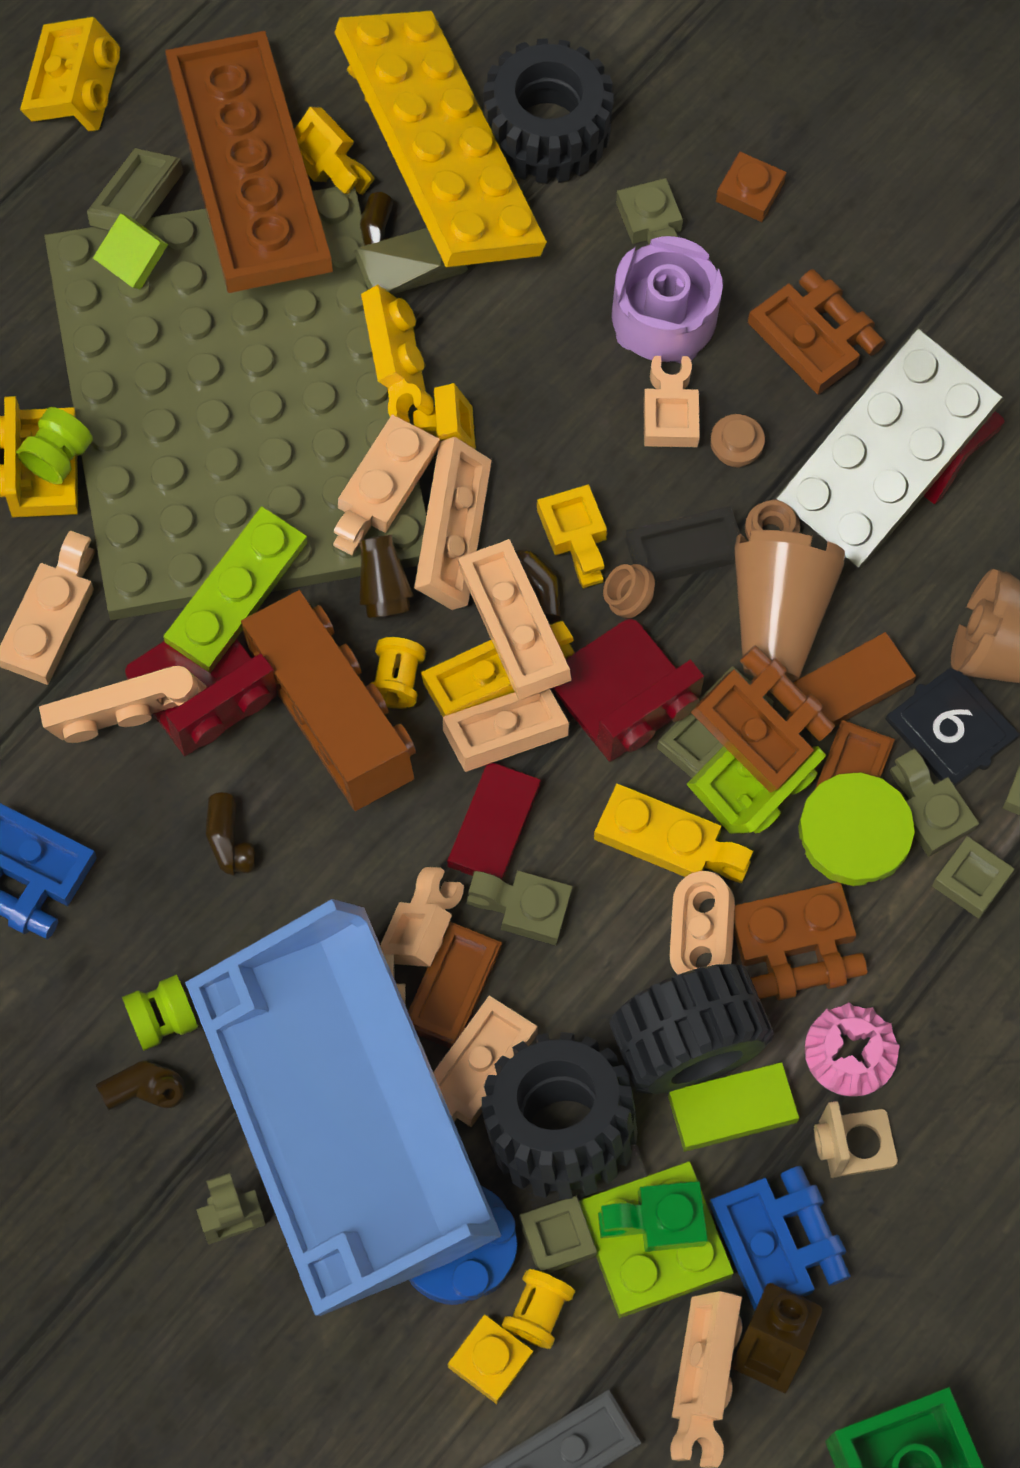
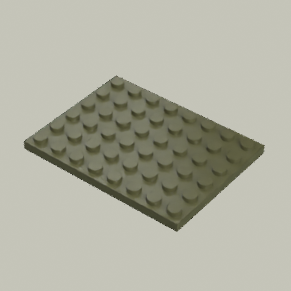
M355 186L349 194L343 193L337 187L312 191L331 254L333 272L232 293L227 292L206 209L151 217L144 227L166 242L168 246L141 290L132 288L93 259L110 230L90 227L44 235L73 407H75L76 419L90 431L93 437V441L82 454V461L110 621L186 607L261 506L307 536L306 546L271 592L360 576L361 547L359 546L352 556L333 546L338 536L334 533V529L345 513L338 509V498L390 416L388 413V389L377 380L361 294L369 289L354 255L356 248L364 246L359 225L362 216ZM419 481L387 532L385 533L371 526L363 538L392 534L394 547L403 568L415 567L419 563L427 517Z

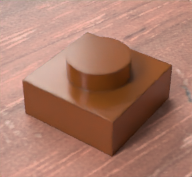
M739 152L717 190L716 202L763 222L784 185L786 172L743 152Z

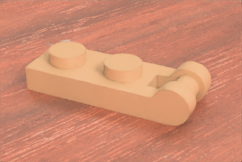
M172 666L39 706L44 729L68 743H78L95 738L98 735L99 729L118 724L121 727H133L144 724L151 720V714L180 706L206 689L207 686L185 667Z

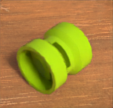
M49 407L38 421L39 430L36 435L28 436L18 448L16 454L21 463L35 475L47 482L60 485L72 470L70 461L74 456L82 455L93 441V437L90 431L74 416L59 408Z
M177 974L161 980L155 990L147 993L137 990L122 996L143 1051L160 1045L163 1036L173 1032L184 1035L198 1029L194 1014ZM155 1001L164 1022V1025L161 1027L158 1024L150 1002Z

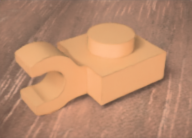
M424 867L417 877L416 890L411 903H398L380 945L384 956L394 955V964L430 967L442 945L444 933L452 917L445 909H451L459 903L463 895L464 885L460 882L444 881L439 890V884L445 872L441 867Z

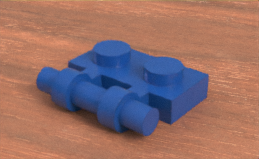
M0 803V878L5 874L27 886L19 899L0 890V916L8 919L9 927L23 934L31 931L45 939H49L57 927L58 919L41 911L43 903L47 897H50L68 907L97 859L94 850Z
M802 1166L791 1168L780 1175L788 1195L776 1200L767 1179L763 1178L713 1198L709 1203V1207L754 1311L768 1283H773L801 1297L812 1294L815 1288L806 1269L813 1266H821L829 1286L839 1284L851 1277L842 1258V1255L846 1253L839 1235H832L820 1208L824 1203L817 1185L810 1186ZM793 1216L799 1217L810 1242V1245L798 1250L784 1220Z

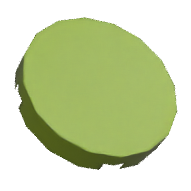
M861 772L838 774L820 783L806 799L798 825L799 836L806 850L805 855L811 865L828 879L850 886L866 885L867 882L883 880L893 875L907 858L915 833L912 811L902 794L884 779Z

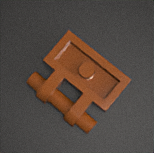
M811 269L799 281V285L808 293L806 296L802 297L788 283L750 311L748 324L819 395L858 365L860 354L851 345L859 344L870 356H873L884 346L885 340L873 329L875 322L865 312L857 313L841 297L843 290L832 279L825 281L815 269ZM827 312L840 326L834 329L819 313Z
M755 645L740 659V662L754 675L751 682L748 683L733 669L697 704L691 713L771 793L778 790L814 751L799 735L805 727L818 741H821L833 730L835 725L820 711L823 707L821 702L812 693L806 696L785 675L787 668L776 657L770 660ZM768 691L790 712L785 720L763 698Z
M832 883L735 905L733 933L742 965L749 966L765 962L768 974L751 977L759 999L776 996L777 1000L780 1001L796 997V991L824 984L828 989L845 986L847 979L867 975V965L862 953L841 957L837 951L836 946L854 942L856 937L841 883ZM815 951L818 960L817 963L791 968L786 957Z

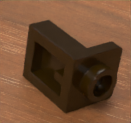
M768 1283L738 1346L730 1368L786 1394L807 1352L822 1314V1307L773 1283Z

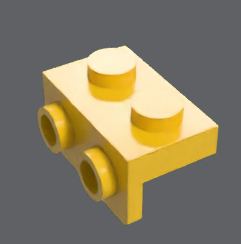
M16 396L5 397L4 416H0V449H4V464H0V497H6L12 517L78 514L77 456H74L70 461L72 470L60 485L52 484L38 477L25 467L17 457L16 451L28 436H35L38 432V421L47 409L20 410ZM75 407L59 408L76 418Z

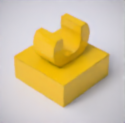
M455 383L435 387V408L433 413L427 416L419 409L414 411V426L439 438L440 441L456 437L476 450L472 405Z

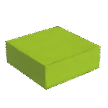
M120 213L93 259L132 288L141 290L168 244L129 215Z

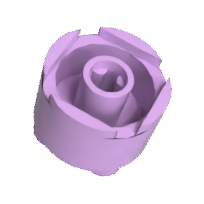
M662 236L651 239L649 245L641 247L636 251L634 247L622 258L615 278L612 321L617 341L623 348L650 360L654 356H661L662 362L675 361L681 363L682 356H688L690 360H693L698 352L707 345L716 328L723 281L719 269L718 271L709 260V254L701 246L684 238Z

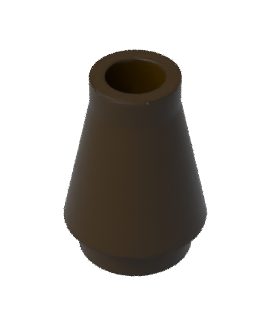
M392 534L359 540L361 547L360 605H365L367 618L410 611L409 597L414 596L394 547Z

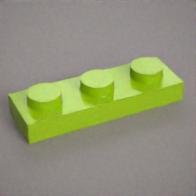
M261 506L163 636L165 643L211 673L242 632L241 620L256 613L306 546L307 536Z

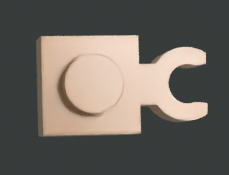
M654 356L651 363L650 380L656 389H645L644 446L698 447L699 390L685 389L690 381L691 360L688 356H682L680 372L675 375H669L661 368V356Z

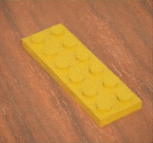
M420 11L340 17L334 33L445 266L453 267L541 256L547 241L433 12Z

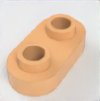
M698 871L691 873L682 879L675 889L672 908L670 963L677 974L697 969L696 961L704 953L712 954V959L707 966L731 964L734 895L725 881L713 872ZM715 899L714 907L706 913L699 912V907L704 900Z

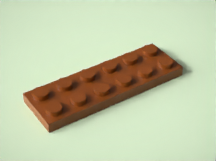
M261 31L165 50L171 81L227 292L232 293L333 272L331 254L266 32Z

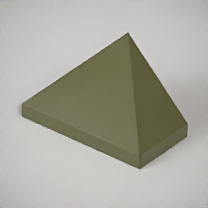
M428 228L359 247L354 251L368 289L379 285L392 295L463 274L468 270L466 265L445 266Z

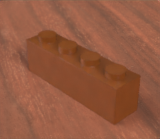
M298 590L241 620L251 655L255 657L261 653L274 669L278 696L354 811L363 808L415 779L410 756L416 754V750L409 734L400 723L393 727L385 716L388 713V708L381 693L373 683L365 687L358 676L361 674V669L356 657L347 644H343L340 647L337 646L331 637L335 634L333 626L320 605L312 608L301 591Z

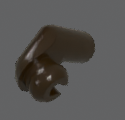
M374 192L368 198L359 224L364 246L390 239L385 238V228L393 207V200L386 193Z
M219 792L212 794L208 799L206 837L222 871L232 876H235V872L251 873L255 869V846L250 842L235 843L236 799L231 794Z

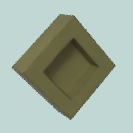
M967 836L936 877L932 887L980 919L1015 869Z
M577 1195L573 1196L572 1199H564L520 1214L519 1221L536 1270L547 1274L596 1257L597 1252Z

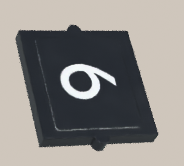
M952 666L926 686L923 684L917 685L914 695L887 714L885 718L912 750L915 749L920 754L926 766L940 781L948 777L954 787L979 768L987 770L991 764V759L1020 736L967 676L963 675L962 672L954 670Z

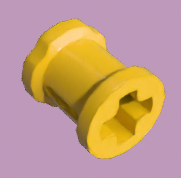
M382 638L376 644L375 652L380 658L375 681L371 683L377 687L387 707L398 709L413 707L418 696L413 689L417 667L425 660V648L419 643L405 638ZM399 668L398 676L394 678L395 669Z
M529 1269L526 1270L522 1280L526 1283V1286L513 1316H505L502 1328L530 1344L551 1349L555 1340L551 1335L553 1327L564 1302L572 1300L575 1290L565 1282L549 1274Z

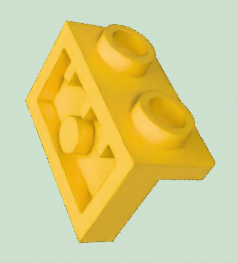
M95 17L43 25L20 108L31 122L74 116L88 131L100 129L104 111L108 104V96L115 69L119 62L120 46Z

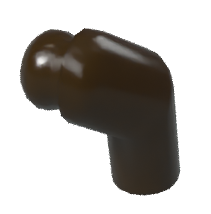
M516 550L515 552L549 625L559 622L561 620L556 574L533 552Z
M140 1061L95 1084L108 1111L134 1097L162 1108H173L181 1103L185 1093L184 1080L178 1073L150 1061Z

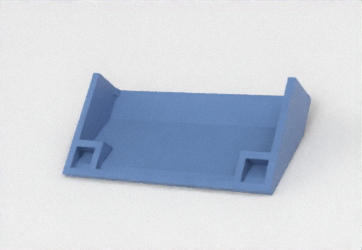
M331 899L185 982L315 1316H322L446 1265L501 1237L364 907Z

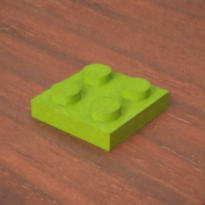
M690 1161L579 1200L597 1252L596 1258L619 1318L730 1279L734 1274L702 1191L708 1239L705 1246L645 1252L643 1234L600 1238L598 1213L601 1212V1206L619 1203L639 1205L637 1192L640 1187L697 1182Z

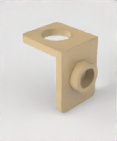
M838 1101L829 1102L819 1120V1124L814 1125V1137L820 1160L827 1159L831 1178L894 1168L898 1162L888 1115L884 1109L841 1115ZM858 1126L871 1128L880 1140L878 1153L867 1159L854 1156L848 1150L846 1140L847 1133L851 1129Z

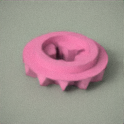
M848 1002L841 1007L831 1010L826 1009L811 1025L805 1041V1057L811 1073L821 1085L834 1093L856 1097L873 1093L887 1083L896 1069L900 1045L896 1042L892 1031V1024L885 1022L878 1016L873 1007L862 1008L853 1006ZM841 1034L847 1035L852 1041L859 1040L860 1038L864 1040L870 1037L861 1053L865 1060L864 1063L862 1061L858 1062L854 1056H848L845 1059L841 1057L833 1061L844 1044Z

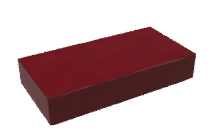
M496 763L487 764L447 860V867L471 876L474 875L475 871L503 880L536 799L541 780Z

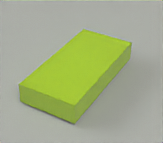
M782 1062L683 1087L668 1094L684 1152L795 1124L799 1119Z

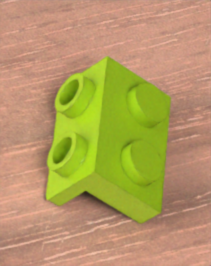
M723 746L686 785L730 834L760 833L778 818L780 810L777 807L790 793L792 795L799 793L815 779L817 771L814 768L825 758L826 754L819 746L812 747L814 751L778 790L770 793Z

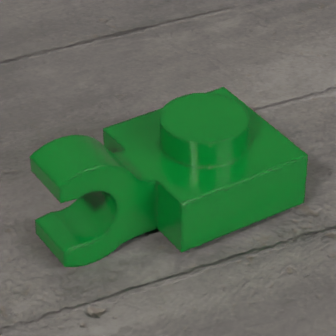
M700 1181L640 1187L637 1192L639 1205L628 1203L601 1206V1212L598 1213L600 1238L643 1234L645 1252L705 1246L708 1242Z

